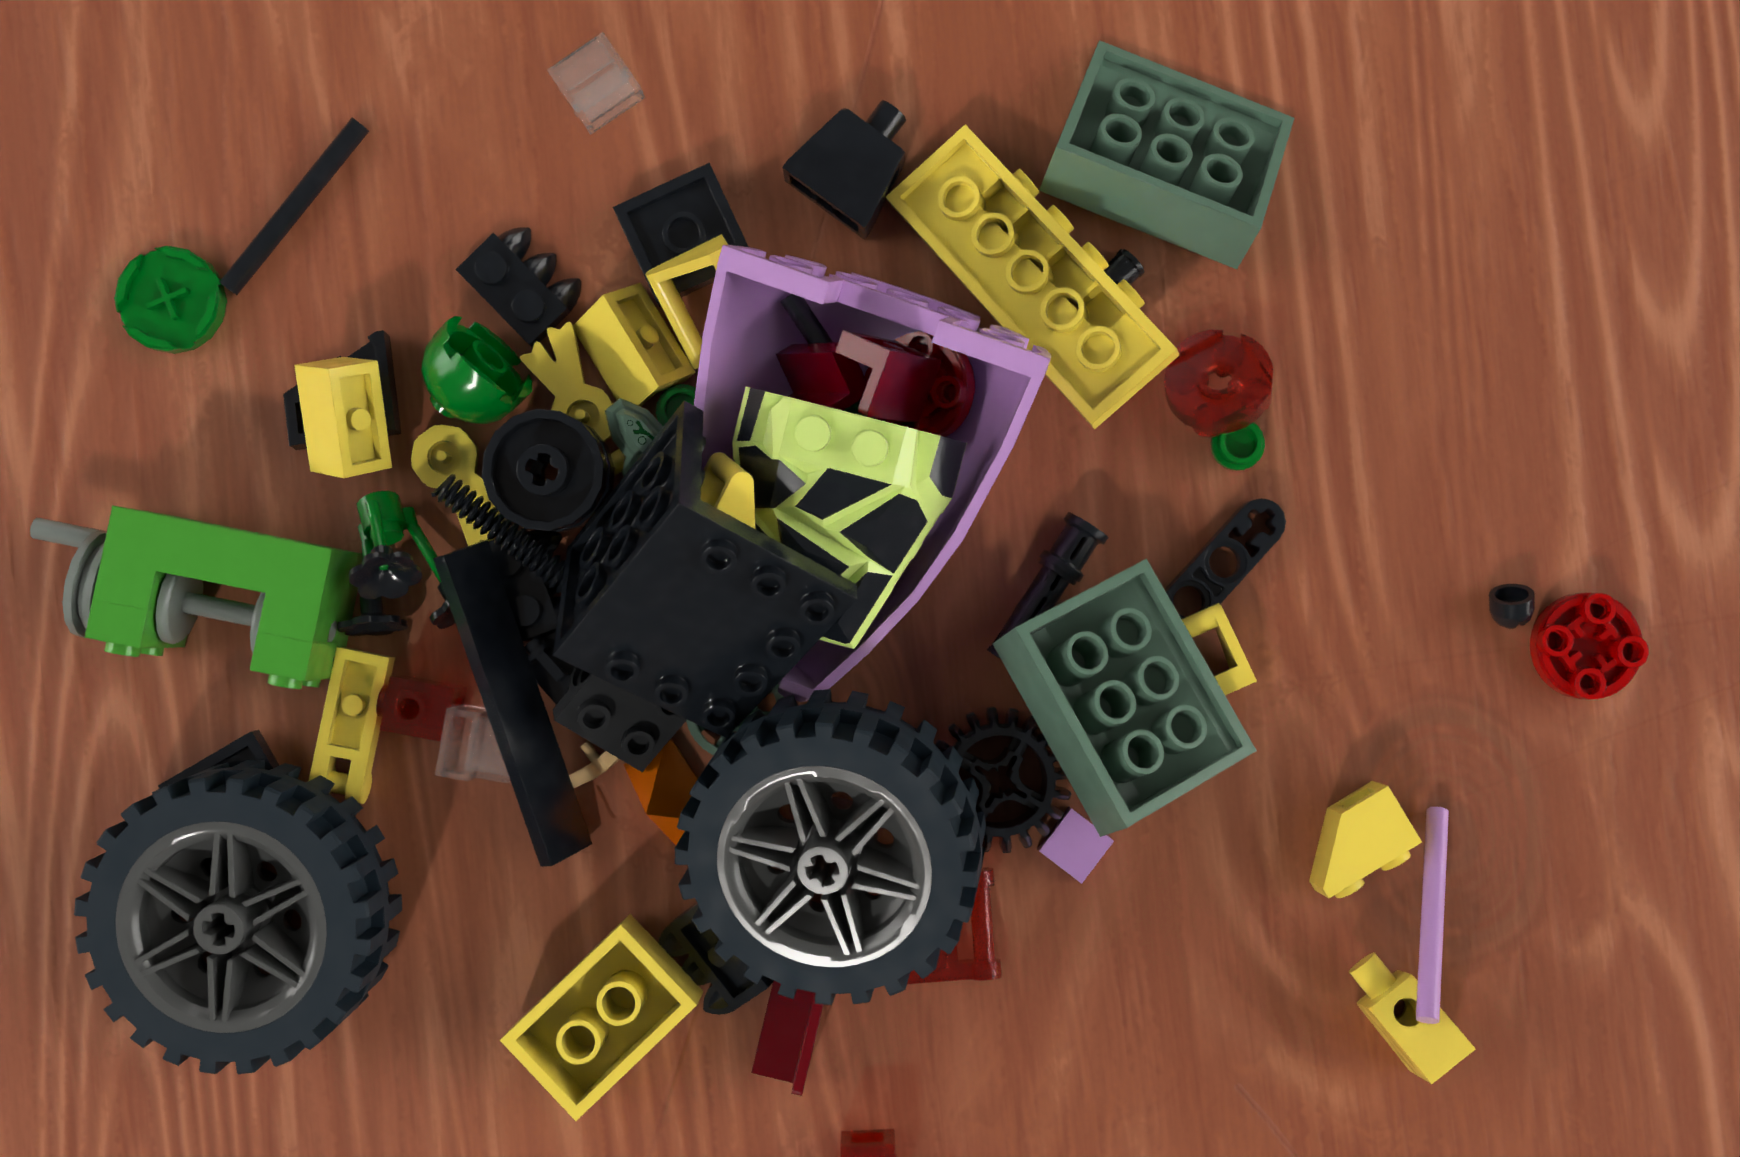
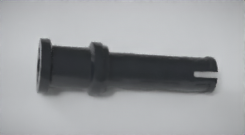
M1068 512L1064 518L1066 526L1050 551L1043 550L1039 556L1041 558L1039 564L1042 565V568L1020 602L1016 605L995 641L1013 628L1053 608L1069 583L1075 585L1076 582L1081 581L1084 576L1081 572L1083 566L1098 544H1105L1109 537L1087 521ZM993 644L989 646L987 650L1000 658Z

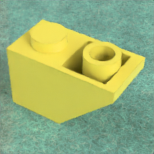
M1371 781L1327 808L1309 879L1315 891L1327 898H1331L1334 895L1336 898L1349 896L1365 884L1364 877L1379 868L1386 871L1403 864L1411 856L1409 850L1422 843L1388 785Z

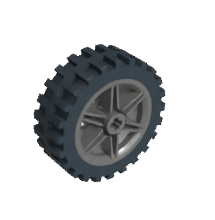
M830 689L814 690L807 704L797 705L794 695L778 699L769 714L764 715L758 709L746 717L736 733L732 732L724 739L689 792L691 797L681 811L677 825L678 829L685 832L674 848L675 864L688 865V869L678 885L683 900L695 898L699 907L692 917V921L698 931L703 933L711 928L719 938L714 951L725 962L735 955L748 965L743 974L747 979L758 984L762 975L781 983L778 991L779 995L794 999L797 989L815 992V1004L832 1005L836 994L851 993L853 1004L867 1003L871 1000L874 988L885 986L888 994L892 996L906 990L911 971L915 970L922 979L933 972L937 966L940 950L942 949L947 954H950L959 942L963 922H969L984 859L985 848L982 847L986 830L984 812H976L975 809L979 791L974 778L970 777L962 780L958 774L962 757L953 746H950L943 752L940 751L933 743L937 729L925 719L917 729L903 721L901 717L905 707L892 701L889 702L886 711L866 706L869 695L867 693L852 691L847 702H832ZM835 792H845L851 796L853 801L846 798L833 797L832 794ZM790 804L794 819L784 818L780 814L779 808ZM885 828L889 830L894 837V842L891 844L880 843L878 841V829ZM771 866L776 867V868H779V869H782V870H775V869L771 868ZM868 892L878 893L879 895L873 896ZM814 893L823 894L821 898L823 904L811 900Z
M247 760L233 767H230L228 763L220 764L152 792L151 796L133 803L121 813L125 821L105 829L96 843L106 852L86 861L80 877L92 882L89 892L75 898L74 915L86 917L87 931L75 937L78 954L90 952L95 969L85 974L91 990L101 985L113 1002L103 1010L113 1022L124 1016L132 1023L137 1030L130 1039L139 1046L145 1048L153 1041L167 1048L163 1060L177 1066L189 1057L201 1059L199 1071L204 1073L217 1074L230 1062H236L237 1074L255 1073L270 1058L273 1065L277 1067L293 1060L304 1048L311 1050L326 1038L369 997L368 991L382 979L389 967L387 963L383 962V958L397 946L400 934L399 930L389 928V921L402 911V894H389L388 881L398 874L394 858L382 861L375 845L385 839L379 827L375 825L366 831L355 817L363 807L352 796L341 803L332 797L329 792L335 783L320 775L308 782H304L298 779L301 767L284 763L271 770H265L264 760ZM207 858H212L211 874L205 868L204 862ZM262 862L271 863L275 867L277 875L263 869ZM293 910L297 911L301 917L302 923L299 929H294L289 925L292 920ZM179 915L187 921L179 919ZM205 951L212 953L207 957V963L202 959ZM258 966L271 974H262Z

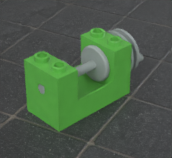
M113 505L107 531L43 518H35L31 524L30 535L33 539L78 548L71 560L64 584L62 601L64 621L70 633L79 637L106 642L105 652L132 657H140V653L163 656L164 648L185 647L187 635L192 630L198 616L251 626L250 647L253 656L250 671L269 674L267 683L270 685L302 689V686L320 687L321 680L330 679L336 648L347 646L348 635L337 630V623L350 620L353 617L358 587L350 583L348 573L353 567L362 564V553ZM203 581L261 593L256 605L203 595Z

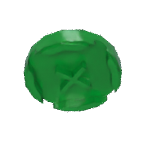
M172 246L154 248L156 249L155 251H150L146 255H138L128 263L118 278L114 297L116 311L120 313L121 320L124 323L123 327L129 336L147 348L172 354L195 350L210 340L223 322L227 304L225 288L219 282L221 277L212 264L188 249Z

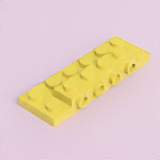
M965 124L886 196V199L1000 326L1029 338L1026 349L1032 351L1033 345L1045 348L1052 357L1045 375L1086 421L1096 429L1179 356L1178 349L1140 310L1145 302L1137 291L1124 279L1116 284L1104 272L1109 267V264L1101 253L1090 242L1081 247L1069 235L1074 230V227L1066 216L1055 205L1046 210L1035 199L1040 192L1031 179L1021 169H1017L1012 174Z

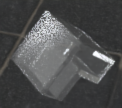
M603 32L547 69L559 92L590 135L645 98L641 86Z
M465 704L447 707L435 771L436 776L464 781L479 778L511 784L485 708Z

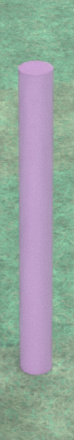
M1429 807L1426 810L1416 1020L1427 1024H1437L1440 1019L1449 811L1443 807Z

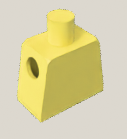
M1375 952L1361 959L1349 970L1351 976L1366 993L1357 1002V1005L1410 1072L1433 1084L1476 1050L1441 1007L1439 1023L1427 1024L1416 1020L1418 980L1412 974L1400 970L1391 973ZM1403 999L1405 1004L1404 1010L1400 1016L1395 1017L1394 1006L1399 1000Z

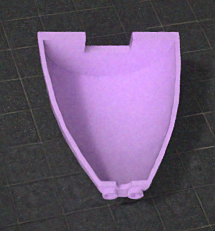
M723 245L716 268L702 336L694 406L704 411L703 436L706 437V445L702 452V470L710 456L717 452L724 453L733 460L732 440L746 386L783 396H789L793 393L776 353L791 344L808 343L780 303L790 294L805 299L834 343L839 342L843 330L889 340H895L902 335L914 331H922L933 335L931 343L965 354L970 361L974 373L975 393L971 409L963 423L947 436V438L967 443L952 500L922 542L923 545L914 559H911L900 576L892 593L857 647L852 649L818 640L778 683V692L782 696L794 695L796 701L806 702L814 690H828L872 651L919 601L959 547L1017 441L1052 356L1045 348L1033 345L1032 351L1026 349L1029 338L998 325H990L989 329L978 328L981 321L980 316L919 293L853 272L849 274L836 271L835 275L829 274L828 277L825 276L827 269L825 265L790 255H785V257L770 255L769 259H766L767 252L761 249ZM859 363L863 375L865 376L866 370L869 367Z

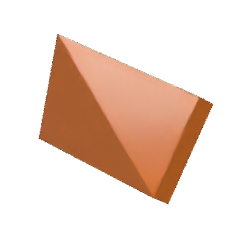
M671 738L643 772L627 763L623 765L646 815L677 845L685 832L677 828L679 817L691 797L689 792L696 783L698 776Z

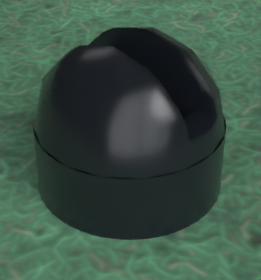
M1503 584L1494 587L1489 592V610L1492 618L1499 626L1508 629H1514L1518 625H1525L1531 620L1535 610L1534 591L1530 587L1521 584Z

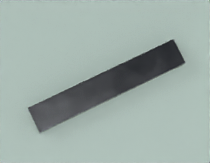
M486 540L435 557L433 560L540 867L553 866L592 845V841L490 544Z

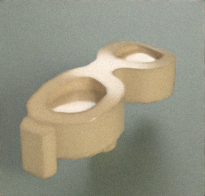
M587 741L580 747L591 763L569 775L573 788L597 778L614 766L620 759L607 751L600 756L590 741Z

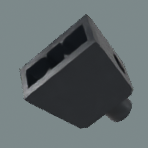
M884 100L880 101L866 122L849 109H841L786 161L782 167L785 182L865 240L887 200L886 196L891 192L904 166L905 152L892 139L906 122L905 116L895 106Z

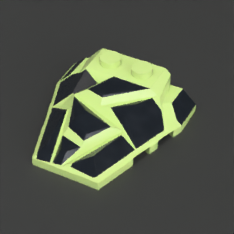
M746 386L732 440L734 462L749 473L754 481L755 529L857 585L858 599L819 639L855 649L892 593L895 584L911 559H914L923 545L922 542L952 500L967 443Z

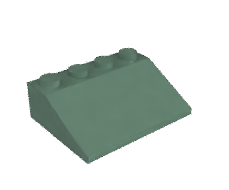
M1099 40L1039 191L1238 269L1262 227L1294 117Z
M1147 558L1013 628L992 643L1100 837L1130 827L1257 751Z

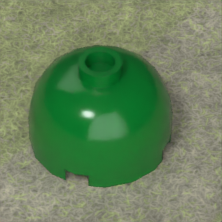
M454 316L447 320L433 335L425 348L421 371L426 388L431 394L430 401L438 412L448 418H458L462 421L476 424H489L499 421L517 408L532 393L531 377L528 374L522 381L519 373L513 368V366L519 365L521 362L520 358L499 336L475 321L469 328L458 325L462 317Z

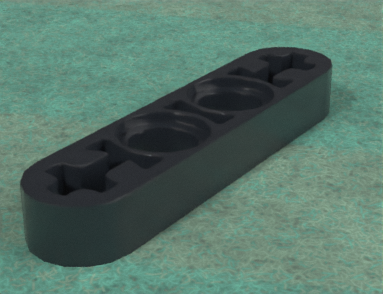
M1260 498L1240 506L1164 589L1172 604L1174 605L1173 600L1176 592L1185 586L1193 587L1201 595L1202 605L1199 611L1217 603L1221 604L1273 547L1285 531L1286 519L1279 505L1269 499ZM1265 511L1270 516L1265 523L1270 531L1268 535L1264 532L1256 533L1245 543V545L1254 549V552L1249 555L1243 544L1229 538L1228 534L1233 530L1236 537L1243 536L1252 525L1251 519L1247 517L1249 512L1256 515ZM1218 547L1230 549L1237 558V568L1227 578L1215 575L1210 569V556Z

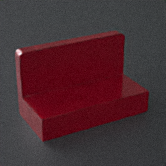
M843 330L835 352L872 368L858 407V413L872 418L917 423L922 415L942 360L898 341Z
M838 342L791 344L776 353L777 359L793 391L787 397L843 411L861 400L867 381L857 361L835 352Z
M774 981L751 1073L793 1083L791 1094L802 1096L824 1005L815 1004V992L797 989L794 999L779 995L778 991L781 983Z

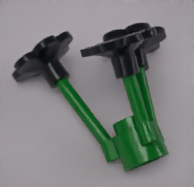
M377 491L359 499L356 505L361 524L357 528L362 543V564L350 569L348 574L350 583L358 587V593L361 596V615L350 620L338 622L337 630L345 632V635L381 636L408 628L407 620L401 619L397 615L384 614L382 596L390 599L400 598L408 592L409 586L417 584L422 579L421 568L414 564L412 555L403 551L393 553L392 548L389 546L401 541L404 537L403 531L408 529L440 584L437 589L445 600L443 605L430 615L431 623L437 625L439 629H445L455 624L433 560L438 555L419 526L414 508H402L399 495L393 491Z

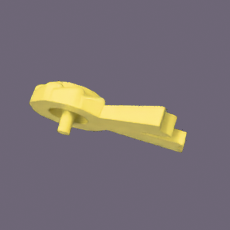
M567 322L561 329L549 327L547 328V334L556 361H553L546 348L538 341L534 343L532 352L521 355L520 359L555 396L551 410L561 411L588 425L605 442L606 439L611 437L605 410L612 405V402L604 390L585 384L574 325L571 322Z
M441 424L430 427L418 436L413 444L411 466L426 486L438 488L451 474H455L456 479L451 487L458 480H462L463 484L459 491L465 485L470 486L467 495L476 490L477 496L473 502L479 496L484 497L481 506L485 502L490 501L483 479L476 474L478 448L465 431L459 427ZM492 502L489 510L495 507ZM459 512L456 513L468 546L482 540H487L489 531L486 534L480 535L481 527L473 529L474 522L466 524L467 516L459 518Z

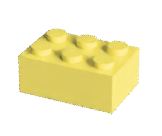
M629 914L523 1015L500 1041L568 1114L577 1121L697 1006L703 990L696 985L691 977L684 972L642 925Z

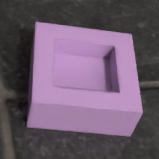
M1069 806L1064 812L1062 819L1056 822L1050 830V834L1044 838L1037 849L1082 884L1114 840L1107 835L1100 837L1094 825Z

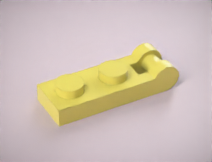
M337 647L309 781L321 775L335 783L330 792L345 795V799L352 796L360 804L366 802L371 789V771L395 657L347 647ZM336 757L351 760L349 774L336 771Z

